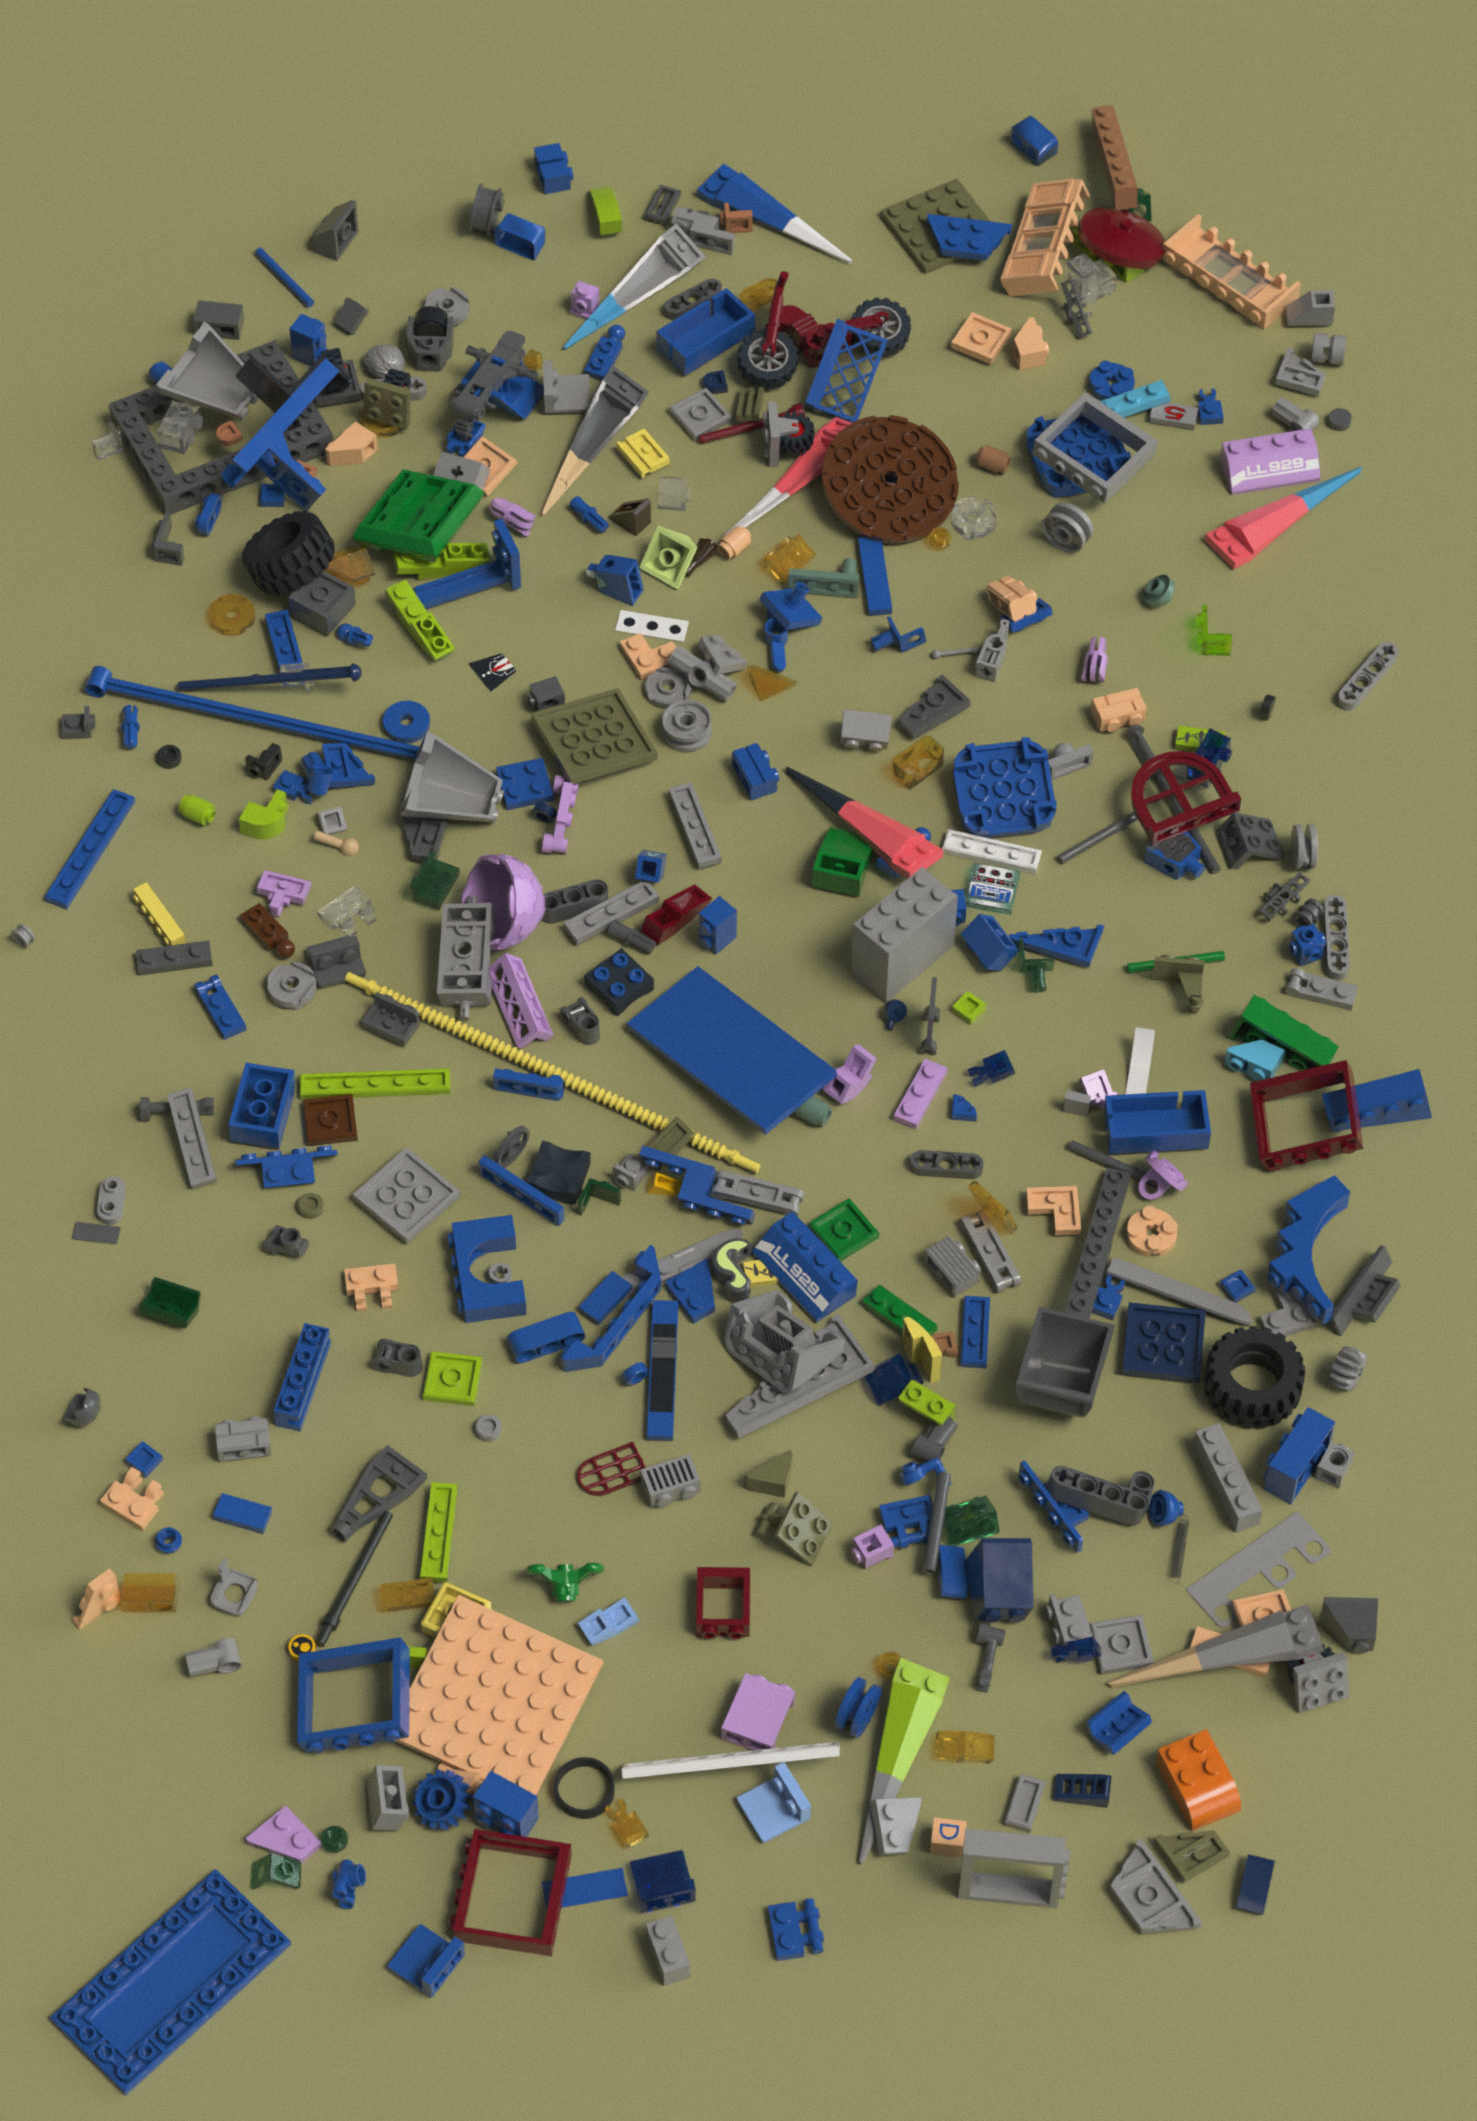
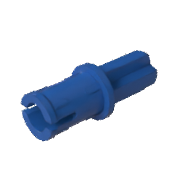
M579 496L571 500L570 509L576 512L584 523L588 522L601 533L606 531L609 523L597 513L595 507L589 506Z
M131 705L123 707V723L121 724L123 745L127 749L137 747V732L140 730V725L137 722L138 708L133 706V712L131 713Z

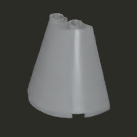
M205 321L192 337L188 350L172 371L168 369L155 387V392L160 395L239 418L240 420H243L250 409L247 407L250 403L255 404L259 399L235 377L244 365L242 360Z
M427 731L418 749V756L407 778L400 803V815L415 818L495 823L499 812L498 809H495V804H499L503 797L504 790H501L503 780L433 733Z

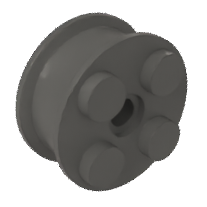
M483 183L479 184L471 211L469 231L472 232L473 229L485 231L488 236H491L492 232L495 233V229L499 225L498 212L503 211L505 203L502 188L493 190L485 188Z

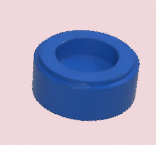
M639 1362L627 1368L623 1372L622 1378L627 1385H635L642 1381L649 1371L643 1362Z

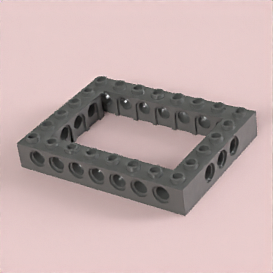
M275 340L237 354L244 364L251 356L254 357L289 390L299 381V378ZM156 386L108 404L111 423L164 513L175 514L203 503L205 497H209L211 493L223 495L267 478L255 465L233 489L218 477L241 450L175 474L147 425L151 426L154 422L167 417L172 418L174 414L187 409H195L196 405L160 395L155 392ZM312 402L296 419V428L283 433L291 457L295 461L308 462L326 455L325 449L333 441L331 430ZM272 454L275 465H277L279 460Z

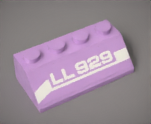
M1311 428L1222 442L1220 462L1231 495L1316 482L1321 479L1318 449Z

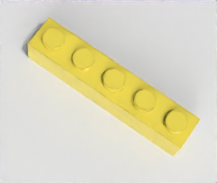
M145 882L134 888V901L137 904L139 903L142 912L148 915L149 922L156 926L157 933L164 937L165 944L167 946L185 944L184 933L148 883Z

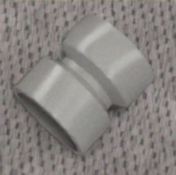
M1314 333L1311 362L1324 363L1326 360H1329L1330 364L1343 365L1346 336L1333 335L1329 338L1327 334ZM1324 347H1330L1329 351L1323 350Z

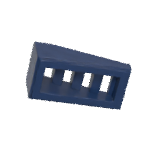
M1057 1774L1054 1801L1108 1808L1112 1776L1104 1774ZM1064 1783H1069L1068 1793H1063ZM1075 1784L1080 1785L1079 1793H1074ZM1086 1785L1091 1786L1090 1794L1085 1793ZM1096 1787H1102L1101 1794H1096Z

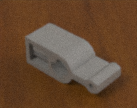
M1002 619L998 633L987 637L976 661L975 677L996 682L1005 661L1009 620Z

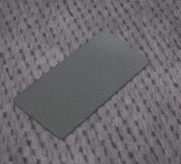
M76 1222L72 1239L117 1244L121 1228Z

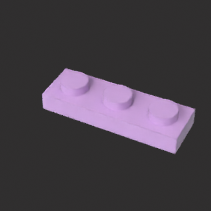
M924 1059L897 1108L893 1121L916 1130L942 1084L948 1068Z

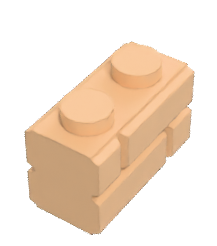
M1010 575L1001 578L999 582L996 580L987 585L989 602L1014 622L1024 618V615L1028 616L1036 612L1035 602H1037V596L1034 590H1028L1022 581H1016Z
M1133 688L1092 699L1091 714L1094 721H1096L1099 732H1114L1120 727L1141 724L1145 721L1146 705L1141 698L1138 688Z

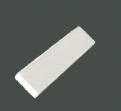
M950 829L947 831L942 847L944 854L1036 874L1042 855V850Z

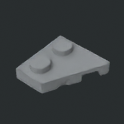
M718 635L701 637L698 643L700 650L705 654L706 660L708 662L713 661L715 664L713 671L716 675L744 670L748 663L741 657L739 651L728 646L725 640Z
M921 1797L875 1799L871 1802L879 1856L903 1855L909 1852L922 1802Z

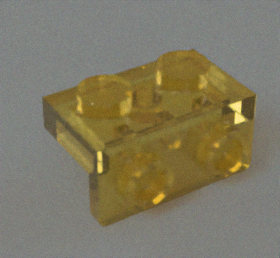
M800 534L793 538L787 536L778 544L781 547L779 550L775 551L773 549L763 557L765 562L760 566L763 570L768 567L782 585L788 581L789 568L801 569L816 556V553Z

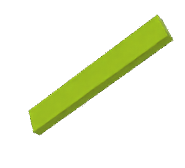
M450 1068L300 1074V1100L352 1094L353 1098L450 1094Z

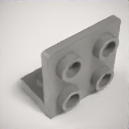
M544 360L545 413L586 412L590 404L589 375H557V369L553 370L552 360Z

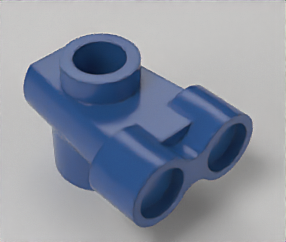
M342 1860L339 1869L333 1872L334 1883L331 1895L339 1900L341 1908L352 1909L354 1907L355 1887L364 1886L366 1882V1872L363 1865L354 1864L352 1860Z

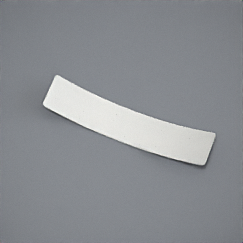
M1135 1028L1126 1094L1146 1093L1155 1030Z

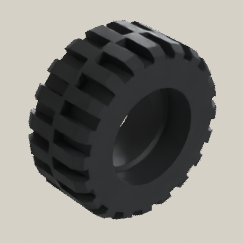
M294 511L292 514L287 513L283 517L271 520V523L261 527V530L255 532L252 535V539L246 543V548L243 549L242 562L262 592L269 595H279L280 593L284 595L290 591H297L300 587L310 584L314 578H318L321 572L328 568L329 562H332L335 554L334 541L319 517L308 511Z
M1249 1326L1247 1330H1244V1327L1235 1329L1234 1334L1231 1332L1224 1334L1222 1339L1217 1340L1213 1345L1206 1363L1204 1391L1205 1395L1209 1397L1208 1402L1214 1409L1217 1407V1414L1222 1418L1227 1416L1230 1418V1423L1235 1425L1242 1423L1244 1428H1252V1425H1258L1259 1429L1267 1428L1268 1423L1276 1425L1281 1423L1282 1417L1287 1419L1292 1414L1293 1409L1297 1408L1305 1381V1365L1303 1364L1301 1353L1299 1351L1296 1352L1297 1346L1292 1341L1287 1342L1285 1335L1280 1332L1278 1334L1272 1333V1329L1266 1327L1264 1330L1258 1329V1326ZM1256 1364L1270 1370L1277 1378L1278 1383L1269 1389L1251 1390L1237 1383L1232 1377L1231 1372L1242 1365Z

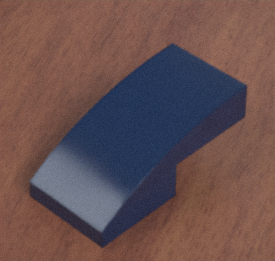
M1248 1854L1236 1908L1264 1914L1275 1860Z

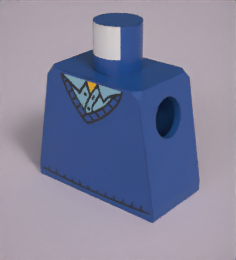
M607 554L598 565L591 563L588 566L587 576L597 580L599 591L604 595L633 606L644 590L636 559Z

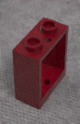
M697 1567L696 1636H702L705 1639H714L716 1637L742 1639L743 1637H750V1568ZM704 1589H743V1619H703Z

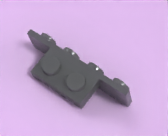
M1379 1246L1363 1271L1359 1273L1354 1284L1346 1292L1338 1307L1332 1312L1331 1322L1337 1335L1342 1336L1353 1318L1376 1323L1401 1287L1398 1279L1383 1276L1392 1263L1385 1246Z

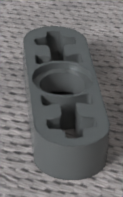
M707 279L668 299L665 303V316L670 320H675L706 300L711 304V297L722 291L721 282L716 279ZM690 297H697L699 301L690 302L687 299Z
M918 1150L911 1155L910 1169L918 1176L976 1179L983 1172V1159L973 1153ZM919 1160H924V1166H919ZM933 1160H936L935 1167H932ZM948 1160L954 1166L950 1169H944L940 1166V1163ZM958 1162H961V1169H958ZM969 1163L974 1164V1169H969Z

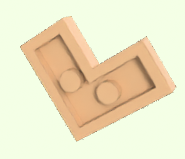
M641 633L620 641L621 650L641 680L646 679L650 673L652 675L656 672V669L672 667L667 663L670 654L676 648L673 641L654 649L650 648Z
M1077 1186L1026 1188L1028 1215L1053 1214L1055 1236L1081 1235Z

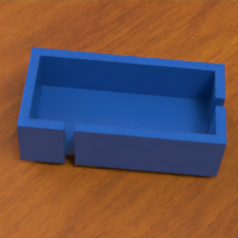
M725 288L711 297V317L710 302L706 300L657 330V350L669 361L672 360V364L686 376L742 341L744 337L750 336V333L755 331V314L731 291Z
M1205 1090L1183 1091L1180 1109H1176L1178 1092L1105 1095L1103 1114L1109 1154L1151 1152L1153 1150L1208 1149L1211 1127Z

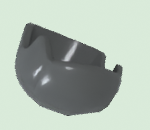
M84 1388L83 1390L86 1391L85 1395H75L66 1411L65 1421L75 1426L84 1427L96 1419L100 1411V1396L92 1389Z

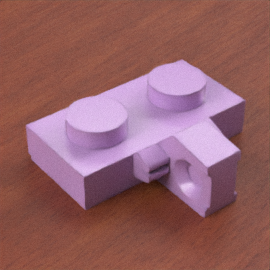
M264 870L257 886V894L268 896V901L271 902L269 905L270 914L279 917L284 905L289 906L291 902L304 905L311 889V881Z

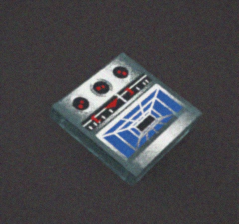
M973 862L965 894L966 907L1011 915L1021 871Z

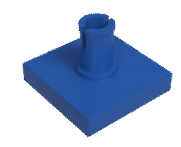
M797 582L794 588L762 592L759 598L786 630L816 626L823 619L805 599L806 594L809 592V587H806L807 585L801 582Z

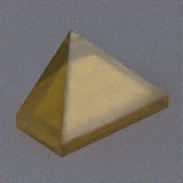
M756 665L748 666L746 670L760 701L787 690L797 683L794 679Z

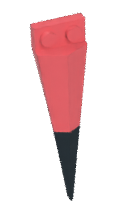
M786 767V773L835 812L892 870L908 879L921 867L927 869L943 858V849L927 841L925 835L790 767Z

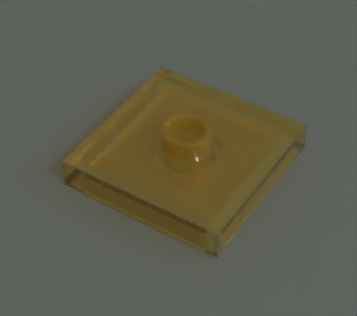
M973 1180L967 1186L975 1201L982 1207L981 1211L989 1219L994 1218L1011 1235L1018 1229L1010 1212L977 1181Z

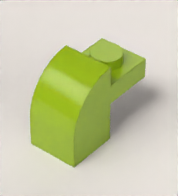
M277 789L267 807L249 801L239 818L240 833L256 839H270L282 833L286 828L285 815L289 808L286 792Z

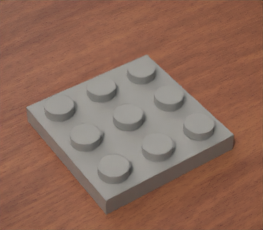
M407 1147L353 1194V1200L407 1244L461 1197L459 1189Z

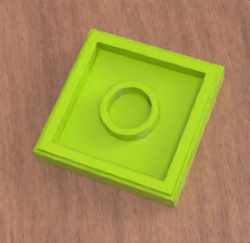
M431 1351L423 1400L475 1406L483 1362L482 1357Z

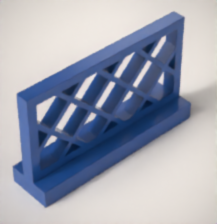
M837 319L806 399L805 408L813 411L815 409L851 423L857 421L888 339L847 325L845 321ZM847 332L857 334L860 342L848 347L845 340ZM870 341L881 343L879 351L870 355L865 344ZM862 345L867 356L855 361L850 350ZM848 352L852 363L841 368L837 358L839 355ZM869 360L872 370L862 375L857 365ZM836 364L837 370L833 371L834 366ZM854 366L859 377L847 382L843 371ZM840 373L845 384L832 388L829 381L830 377ZM869 377L867 383H865L864 379ZM861 381L865 389L863 393L854 396L849 385ZM827 385H828V387H829L830 390L827 391V392H825V390H826V388H827ZM846 387L851 398L839 403L835 392ZM832 394L836 405L830 408L820 405L823 397ZM853 401L857 409L854 417L846 415L841 406Z

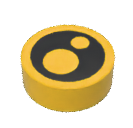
M296 1635L289 1642V1654L297 1662H299L300 1653L316 1651L315 1642L309 1635Z

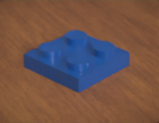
M543 758L496 767L497 776L503 780L501 790H504L503 798L507 810L535 805L537 802L546 803L554 801L553 791Z

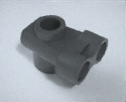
M279 1225L274 1227L271 1237L267 1238L264 1243L265 1251L274 1254L278 1252L285 1253L293 1258L302 1257L309 1247V1241L301 1237L299 1230Z

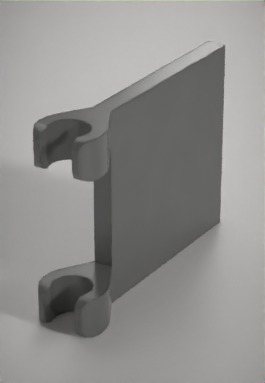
M932 977L930 1005L924 1009L923 1020L927 1021L928 1018L927 1038L921 1042L920 1054H924L925 1050H930L932 1055H936L937 1043L932 1039L934 1018L936 1019L935 1022L940 1020V1010L935 1005L936 977Z

